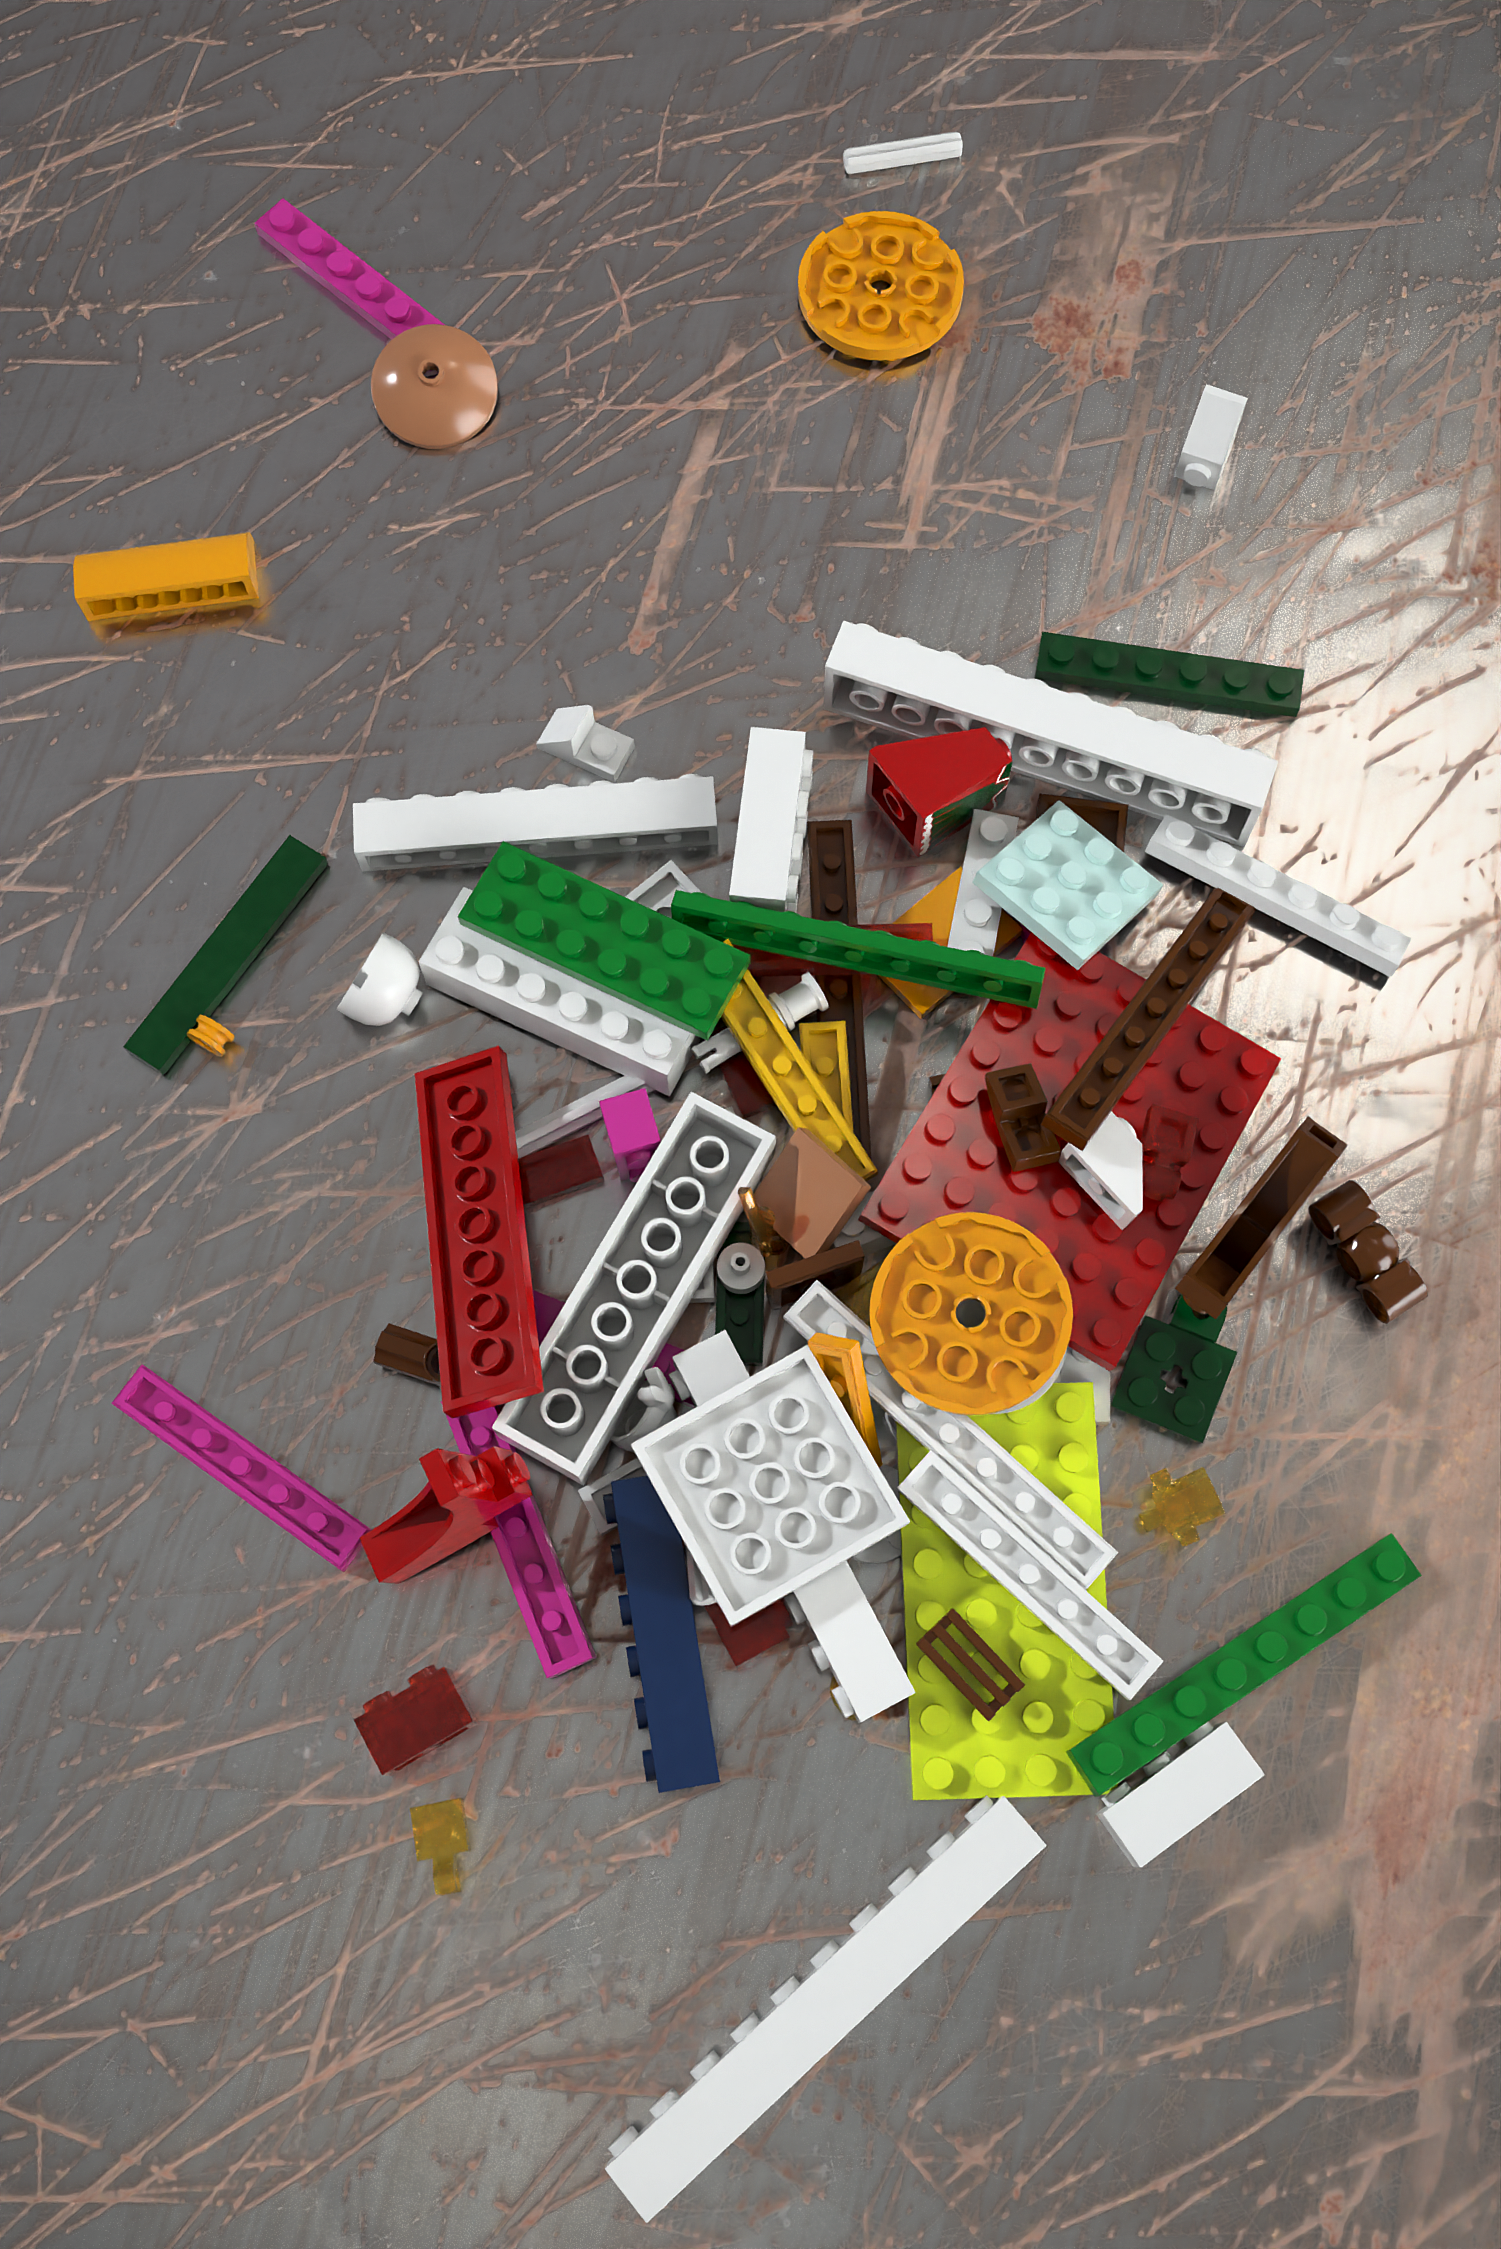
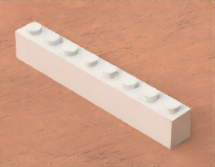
M686 774L678 779L669 780L643 777L630 783L614 784L613 782L602 780L593 782L589 786L577 787L552 784L545 789L537 790L510 787L498 793L480 794L475 791H462L455 796L445 797L419 794L411 797V799L392 801L387 798H371L366 803H353L354 854L362 872L491 862L503 841L539 858L718 845L713 776L703 777L699 774Z
M726 1330L673 1356L676 1371L669 1374L681 1400L683 1401L690 1397L695 1407L750 1377ZM847 1561L842 1562L784 1597L796 1624L799 1625L806 1621L815 1640L807 1643L818 1667L821 1671L830 1667L839 1685L831 1691L845 1718L854 1714L857 1722L861 1723L916 1693Z

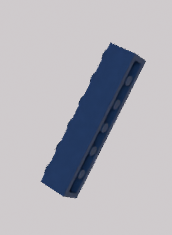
M648 1476L612 1481V1493L603 1494L607 1525L617 1523L620 1543L610 1545L615 1575L625 1574L628 1594L618 1596L622 1625H633L636 1645L626 1647L630 1677L641 1676L644 1697L634 1698L638 1730L649 1728L652 1749L642 1751L646 1782L657 1780L659 1793L718 1783L720 1778L681 1536Z

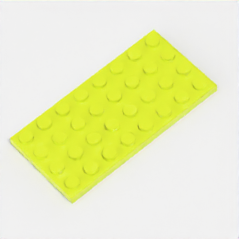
M1093 1382L1053 1383L1040 1398L1019 1410L1002 1414L967 1415L1103 1538ZM895 1421L899 1486L929 1451ZM898 1491L899 1503L910 1520L908 1525L900 1529L906 1675L916 1692L907 1697L912 1799L984 1798L986 1795L989 1798H1000L1001 1796L1007 1798L1093 1795L1066 1751L1114 1719L1112 1686ZM1104 1569L1086 1591L1107 1609ZM951 1608L967 1622L1025 1684L1019 1692H1016L1010 1698L1011 1700L1004 1707L1002 1706L995 1713L996 1715L990 1721H987L916 1645ZM952 1623L945 1629L1001 1690L1008 1685L1007 1681ZM938 1637L931 1643L933 1648L987 1705L994 1699ZM1118 1784L1104 1792L1102 1795L1109 1793L1111 1790L1117 1787Z

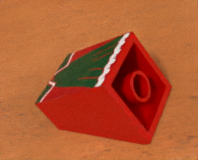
M986 727L878 745L869 750L866 792L915 855L920 857L972 822L974 809L990 811L1004 802L1013 758L1006 743L1000 738L995 739Z

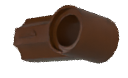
M388 1323L384 1331H381L376 1343L373 1362L390 1370L435 1384L441 1389L437 1339Z

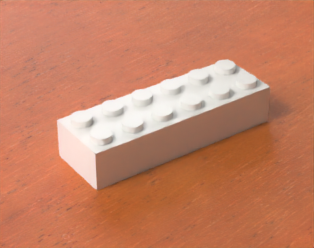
M463 887L418 961L426 985L615 1072L627 1075L633 1079L637 1077L645 1081V1085L670 1096L693 1055L691 1047L698 1045L701 1037L460 925L457 916L473 892Z

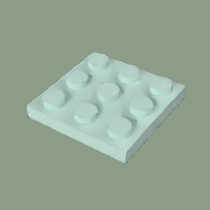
M1060 800L977 871L972 882L1077 970L1147 906L1163 887L1161 882Z

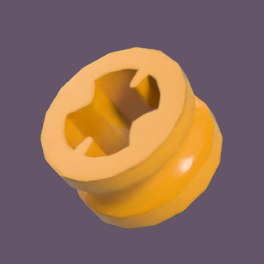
M199 1015L196 1019L198 1027L196 1029H189L187 1036L208 1052L223 1057L225 1054L224 1044L227 1042L232 1043L235 1036L213 1019Z

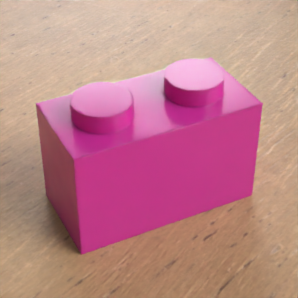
M645 1088L599 1101L621 1181L630 1179L631 1182H638L661 1143Z

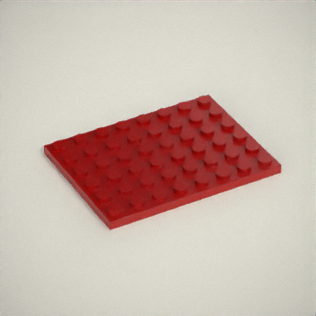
M1031 932L1014 960H1024L1032 965L1046 968L1037 1009L990 999L859 1216L858 1221L896 1244L908 1233L910 1234L919 1227L935 1220V1218L955 1213L975 1212L991 1214L1008 1219L1024 1227L1047 1246L1068 1282L1073 1308L1072 1330L1068 1347L1111 1372L1117 1366L1282 1058L1193 1006H1187L1112 1110L1116 1117L1125 1119L1133 1127L1136 1138L1142 1143L1143 1210L1127 1227L1121 1230L1059 1162L1013 1172L995 1122L987 1092L985 1075L987 1072L1031 1063L1048 1101L1045 1114H1047L1147 979L1099 951L1077 970ZM1055 1134L1061 1150H1063L1069 1142Z

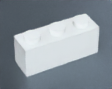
M1208 1721L1183 1738L1188 1746L1173 1757L1166 1750L1144 1765L1142 1769L1147 1776L1134 1786L1130 1787L1125 1780L1101 1798L1106 1806L1097 1812L1096 1815L1133 1867H1143L1265 1775L1227 1722L1218 1723L1212 1727Z

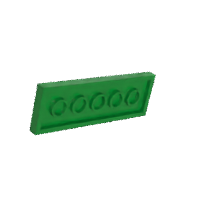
M504 841L457 916L460 925L707 1041L751 963L750 954Z

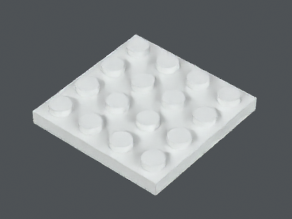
M808 1345L631 1443L632 1449L731 1627L910 1523L909 1518Z

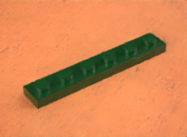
M1042 632L1034 679L1297 717L1301 705L1304 670Z

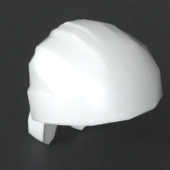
M658 1367L644 1370L647 1380L643 1382L610 1439L620 1448L634 1452L631 1443L678 1418L673 1407L675 1401L674 1390Z

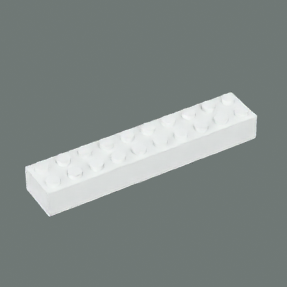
M843 621L825 665L824 710L912 739L986 727L995 739H1002L1010 749L1013 758L1011 771L1101 801L1129 804V810L1159 820H1163L1165 815L1168 814L1211 837L1241 847H1245L1263 809L1278 764L1277 760L1268 758L1258 750H1243L1225 744L1215 736L1190 733L1179 729L1175 724L1168 721H1153L1138 716L1125 707H1110L1094 702L1088 696L1081 693H1066L1051 688L1038 679L1026 680L1008 674L1003 669L994 665L983 666L964 660L960 655L951 651L939 652L921 646L911 638H896L880 633L874 627L867 624H853Z

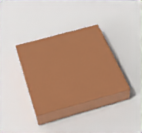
M798 1127L747 1204L804 1258H808L828 1251L871 1186L810 1130Z

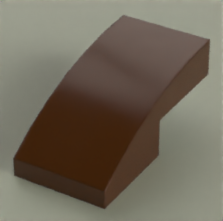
M1029 1063L987 1072L985 1082L991 1108L1013 1172L1059 1162L1062 1150L1055 1134L1041 1125L1046 1116L1045 1110L1048 1101L1032 1064Z

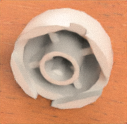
M383 932L336 1010L362 1024L374 1026L391 1023L400 1012L409 1016L423 992L416 989L420 977L418 961L411 950L397 939Z

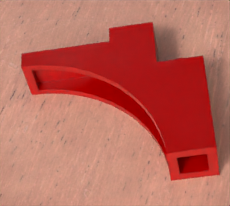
M493 1446L477 1456L436 1448L419 1458L429 1480L426 1486L396 1514L359 1537L378 1582L399 1584L498 1528L499 1525L495 1516L533 1495L526 1482L530 1479V1472L522 1457L516 1452L513 1453L512 1450Z

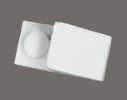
M589 705L556 709L536 746L544 752L615 783L631 756L635 743L634 739L596 723L593 708Z

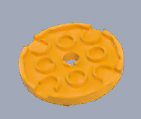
M870 211L843 218L842 225L828 233L822 231L816 236L805 251L799 267L798 298L801 311L808 325L820 339L845 355L866 360L894 361L920 353L931 347L952 327L960 311L963 297L964 273L955 249L951 250L939 238V231L930 224L916 217L898 212ZM883 280L891 286L888 289L882 290L881 294H877V290L870 284Z
M975 1212L955 1213L935 1218V1220L903 1237L889 1252L877 1273L872 1288L869 1310L871 1332L876 1350L893 1379L911 1396L932 1408L952 1414L969 1416L991 1414L1009 1409L1028 1399L1042 1388L1051 1378L1066 1352L1073 1320L1072 1299L1068 1282L1047 1246L1033 1233L1008 1219ZM975 1300L984 1307L985 1319L979 1326L966 1328L957 1320L956 1309L963 1301Z

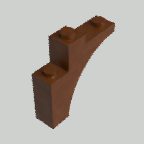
M1310 1117L1304 1120L1175 1287L1192 1309L1202 1314L1208 1313L1214 1319L1218 1318L1271 1245L1338 1160L1347 1144Z

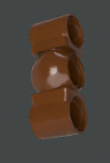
M1348 1180L1308 1207L1312 1222L1326 1238L1328 1245L1337 1243L1336 1255L1341 1266L1353 1279L1361 1281L1356 1285V1288L1361 1292L1362 1298L1370 1312L1379 1321L1387 1324L1428 1297L1425 1283L1417 1271L1410 1266L1408 1259L1398 1260L1400 1249L1394 1236L1385 1226L1374 1222L1380 1216L1374 1210L1369 1196L1359 1184L1353 1180Z

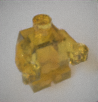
M1204 1467L1174 1480L1167 1468L1150 1474V1480L1153 1483V1496L1151 1497L1156 1507L1138 1514L1146 1532L1165 1525L1168 1533L1176 1540H1179L1183 1547L1200 1540L1198 1527L1227 1515Z

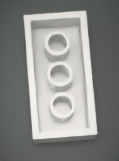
M751 727L729 900L732 902H748L760 908L797 913L798 879H801L803 838H806L808 798L811 796L813 779V750L805 749L806 732Z

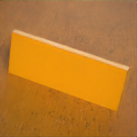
M250 532L76 555L73 564L75 600L87 621L259 598L254 539Z

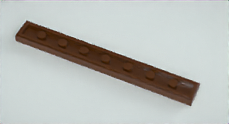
M852 820L807 821L811 918L827 922L839 921L847 926L858 928ZM814 962L815 980L829 1005V1008L825 1011L816 1010L817 1022L846 1021L853 1133L872 1161L861 971Z
M1215 888L1048 1111L1041 1123L1042 1126L1079 1150L1083 1151L1252 918L1256 911L1254 906L1220 888Z

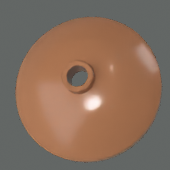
M427 324L402 332L384 347L373 368L371 393L380 419L395 436L417 447L444 449L466 442L486 425L496 405L498 382L489 354L475 338L451 326ZM429 370L439 372L433 379L424 377V374Z

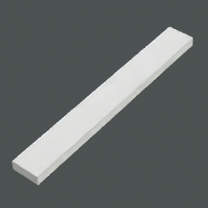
M818 1280L811 1285L783 1316L807 1340L816 1332L858 1340L870 1398L928 1451L932 1450L1085 1590L1118 1554L1110 1544L967 1415L952 1414L932 1408L907 1393L893 1379L882 1363L876 1350L871 1328Z

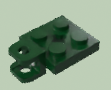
M1180 1294L1173 1304L1166 1323L1145 1315L1114 1391L1110 1407L1200 1444L1203 1443L1238 1353L1215 1343L1226 1318L1227 1306L1217 1319H1214L1208 1313L1204 1319H1198L1194 1316L1192 1308L1184 1301L1183 1295ZM1173 1366H1177L1182 1369L1181 1376L1186 1379L1185 1388L1176 1387L1173 1393H1169L1165 1390L1166 1382L1160 1379V1373L1162 1370L1171 1371Z

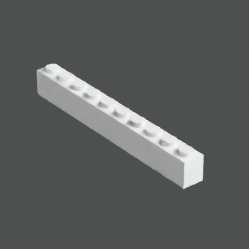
M987 1795L965 1814L964 1817L970 1824L956 1837L950 1831L941 1836L926 1851L932 1860L918 1873L911 1866L907 1868L888 1886L893 1896L879 1909L871 1902L849 1923L854 1932L841 1945H838L834 1939H831L809 1960L815 1967L811 1973L800 1983L793 1975L770 1996L775 2006L761 2019L754 2012L748 2016L730 2034L736 2043L721 2057L714 2050L706 2055L690 2071V2074L695 2079L690 2086L680 2095L674 2088H671L649 2109L654 2119L638 2133L632 2125L609 2146L608 2150L612 2153L613 2157L608 2161L605 2170L646 2223L1047 1846L1005 1796L997 1798L994 1802Z

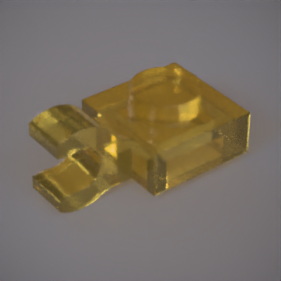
M456 1798L410 1808L417 1861L423 1862L433 1859V1881L436 1895L444 1896L461 1892L456 1854L471 1851L463 1799Z

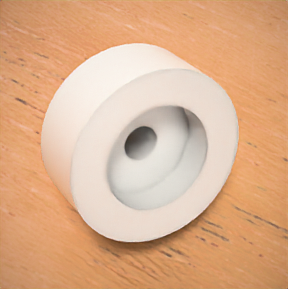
M735 1243L726 1247L719 1255L717 1261L718 1278L721 1284L730 1292L746 1294L754 1291L760 1286L765 1276V1261L761 1252L756 1247L747 1243Z

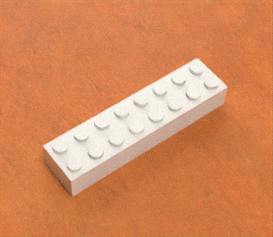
M690 1092L539 1347L544 1392L507 1402L491 1427L498 1438L584 1486L646 1379L644 1370L653 1367L776 1153L775 1135Z

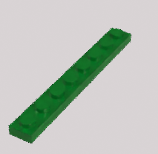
M676 890L671 903L672 919L721 942L729 939L731 944L1025 1007L1035 1009L1038 1007L1046 968L1032 965L1024 960L1012 961L985 955L977 950H959L940 946L929 940L917 941L893 936L886 931H869L850 927L839 921L827 922L803 917L792 911L779 912L756 907L748 902L736 903L717 899L701 892L689 893Z
M1392 1533L1386 1535L1066 1751L1067 1755L1094 1797L1102 1795L1421 1577V1573Z

